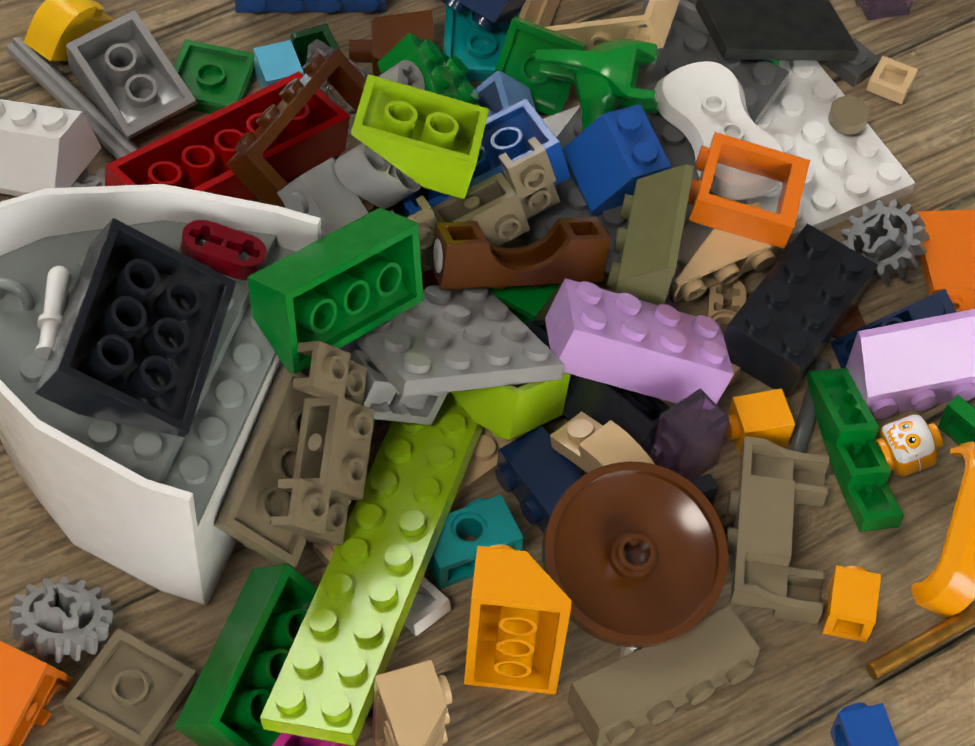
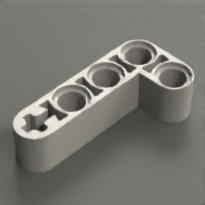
M402 60L378 76L425 90L421 71L414 63L408 60ZM363 143L340 156L334 164L335 174L345 188L383 209L392 207L417 192L421 187L420 184Z

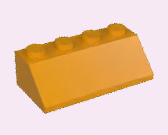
M507 545L477 546L464 677L465 685L556 695L572 600L527 551L514 550Z

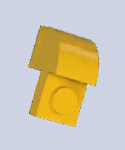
M45 0L36 11L23 43L50 62L68 61L66 44L114 19L103 12L104 7L93 0Z

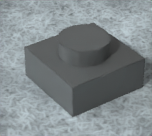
M855 38L852 40L859 52L854 61H827L826 64L829 69L853 88L873 74L881 59Z

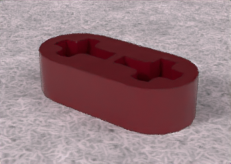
M194 220L188 223L182 232L181 253L221 274L240 280H248V276L264 268L267 249L265 244L253 235L207 220ZM200 239L208 241L203 246L196 245ZM243 251L250 255L247 261L239 259V255Z

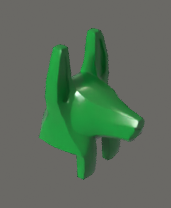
M618 39L603 42L586 51L565 49L536 50L535 61L547 63L540 65L539 73L541 75L575 84L581 106L582 132L602 114L615 111L617 106L626 108L641 104L645 114H656L657 112L656 91L636 88L639 65L649 64L657 60L656 44L635 39Z

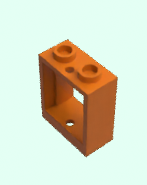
M714 132L709 147L701 145L694 169L701 171L699 180L692 179L688 204H692V209L688 221L784 249L795 227L810 160ZM717 163L783 182L776 213L709 194Z

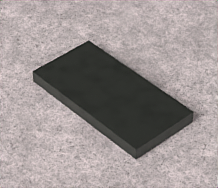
M698 0L695 5L723 59L854 61L859 52L829 0Z

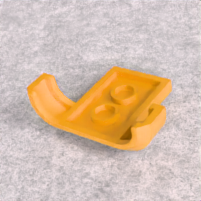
M975 442L962 443L950 449V454L955 457H964L965 471L941 557L933 572L923 581L914 583L910 589L917 605L942 618L960 613L975 598Z

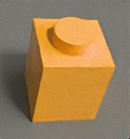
M782 388L733 397L729 413L724 416L723 420L726 437L729 441L734 440L739 456L741 455L745 436L767 439L780 447H788L795 426Z
M836 565L827 589L822 634L867 643L876 623L881 574L868 572L859 566L842 567Z

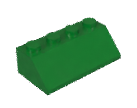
M378 208L247 277L252 317L288 372L296 374L311 365V357L297 352L298 343L321 341L340 349L424 301L417 222L383 208Z
M287 563L252 569L174 728L198 746H272L281 733L264 730L260 716L317 588Z

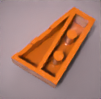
M0 641V746H22L34 724L44 727L51 713L45 710V707L57 689L61 687L68 690L75 678Z

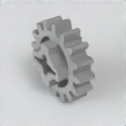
M62 577L60 583L55 584L48 578H44L41 588L28 584L26 586V595L16 594L14 606L10 607L9 627H11L12 640H21L20 650L23 652L33 648L36 649V658L39 660L47 654L54 655L55 663H60L63 655H70L72 659L79 661L81 651L85 650L94 655L97 653L98 643L106 644L108 642L109 631H112L113 611H110V599L101 598V589L99 587L89 591L86 590L85 580H80L76 585H70L67 577Z

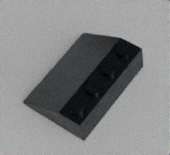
M112 218L90 243L35 394L79 415L185 437L190 431L236 281Z

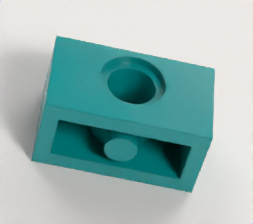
M502 495L490 499L478 498L470 502L465 508L448 514L428 564V568L439 590L474 577L477 546L507 545L514 550L522 551L524 538ZM469 535L477 538V540L464 541L460 537Z

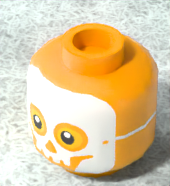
M911 414L883 425L880 429V438L875 439L890 469L901 477L933 467L938 460L937 449L943 447V440L936 424L933 422L927 425L926 421L916 414Z

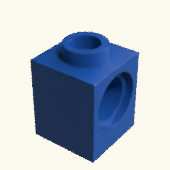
M854 703L844 707L838 712L830 730L834 746H899L883 703L867 706L866 703Z

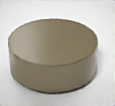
M842 96L833 101L828 120L830 125L840 133L857 134L865 129L870 111L866 103L861 99L853 96Z

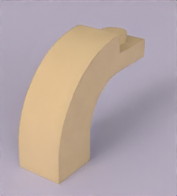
M582 411L550 435L552 448L587 473L605 465L619 462L655 464L644 449L612 420L605 425H601Z

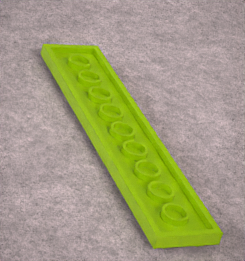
M451 392L447 393L432 425L391 422L366 478L363 499L356 501L346 523L343 545H337L260 716L264 730L356 745L373 702L374 676L385 673L483 430V426L471 418Z

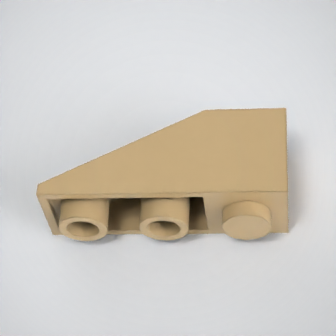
M759 201L749 204L750 206L763 209ZM714 228L676 278L667 301L670 305L683 299L686 302L693 301L704 294L710 287L720 284L722 287L736 281L741 274L752 269L762 271L775 262L779 247Z

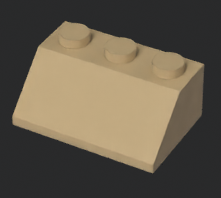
M432 660L374 676L372 738L375 746H442L448 742L445 725L450 723L447 705L452 703V694L446 676H437Z

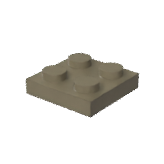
M117 628L64 699L63 704L66 711L128 746H150L197 681V673L194 669Z

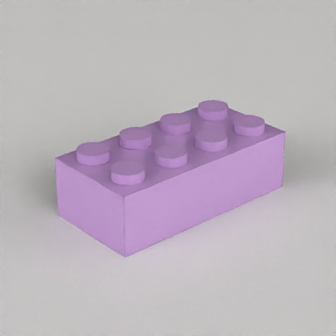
M565 278L545 317L550 350L564 363L563 372L709 413H712L734 375L720 323L704 315L693 316L677 311L666 304H652L639 300L628 293L618 294L600 289L595 284L587 281L576 282Z

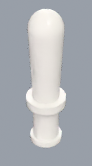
M55 266L48 272L44 312L38 317L37 326L41 333L35 354L45 360L49 357L62 322L70 286L71 275L64 266Z

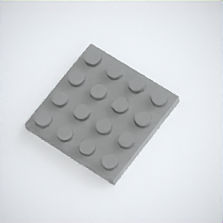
M439 285L428 286L426 289H423L424 301L354 340L402 397L561 380L564 363L488 287L466 288L461 291L441 289Z

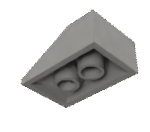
M135 10L66 44L70 70L88 97L127 140L196 105V99Z

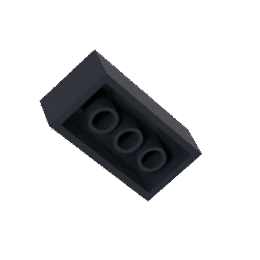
M807 223L729 322L723 337L730 362L773 390L782 388L784 396L789 398L815 360H817L864 296L878 264Z

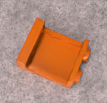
M975 209L917 211L916 213H919L926 224L924 229L929 235V240L922 242L927 252L925 255H919L928 288V296L946 289L957 312L975 309Z

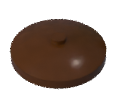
M619 462L605 465L587 473L574 482L562 495L546 524L542 543V563L544 571L572 600L569 619L575 625L604 642L623 647L643 648L657 646L677 639L695 627L710 612L719 598L725 583L728 568V546L717 512L706 496L693 483L678 473L659 465L645 462Z

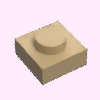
M882 56L869 79L866 91L902 105L915 80L918 69Z

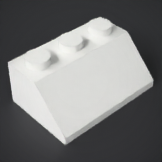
M0 99L1 194L21 196L45 188L71 187L102 148L82 111Z

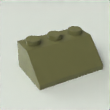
M684 164L637 179L633 195H624L620 218L627 220L626 227H618L613 252L620 253L619 263L611 262L606 285L614 287V293H628L645 302L656 305L664 304L677 267L694 166Z

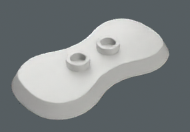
M711 61L696 62L672 71L657 83L654 89L657 93V110L664 119L679 129L689 140L694 150L695 161L697 160L701 145L709 147L714 132L785 152L772 136L753 122L747 111L743 87L735 75L725 66ZM717 163L710 191L726 199L745 200L767 194L780 187L783 182ZM697 170V173L700 178L701 171Z

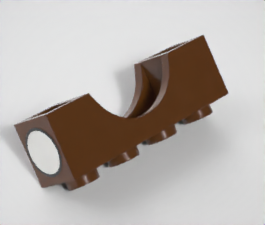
M598 217L558 218L550 231L535 243L521 248H502L492 244L485 238L477 221L438 222L435 227L431 268L440 288L454 291L477 287L502 289L507 286L521 285L543 287L547 284H562L565 278L576 282H603L610 237Z

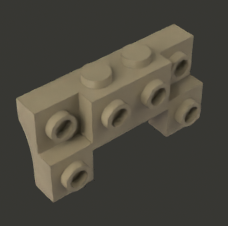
M536 137L528 140L532 153L517 161L512 162L506 152L498 156L506 178L501 172L470 187L465 199L453 196L431 208L423 195L416 198L420 211L408 216L407 219L418 223L422 274L432 269L431 258L436 223L477 221L485 238L492 244L501 246L530 230L527 222L528 218L560 202L553 183L556 181L548 155Z
M324 342L298 343L297 352L312 358L310 373L307 378L294 379L292 388L317 398L304 399L293 478L278 480V489L292 493L289 515L272 516L271 526L296 533L306 538L307 541L316 544L343 545L349 500L363 499L375 415L374 409L363 406L368 367L351 361V353Z
M744 437L740 455L738 490L730 489L727 503V516H734V527H727L726 530L728 555H731L730 572H732L730 604L773 609V618L818 624L823 612V603H820V589L824 581V571L788 566L792 554L794 504L823 507L828 494V487L825 486V474L829 465V456L792 451L780 447L767 439Z

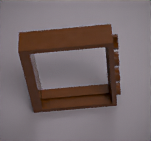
M338 48L325 56L319 52L311 61L306 63L302 67L306 72L300 80L298 78L292 80L280 92L279 95L283 100L277 106L273 104L257 118L256 122L260 126L255 132H247L236 142L237 146L235 149L237 152L227 162L226 166L262 203L285 208L277 192L287 186L288 183L263 158L262 154L326 80L356 112L358 110L366 79ZM367 200L362 202L368 213L380 208Z

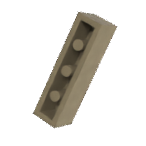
M728 605L704 617L695 627L677 639L657 646L643 647L572 682L567 703L594 746H603L609 742L611 745H617L630 738L636 728L648 722L652 725L659 724L672 716L676 708L688 702L692 705L703 702L714 693L715 688L727 682L735 685L747 679L754 672V665L760 648L731 605Z

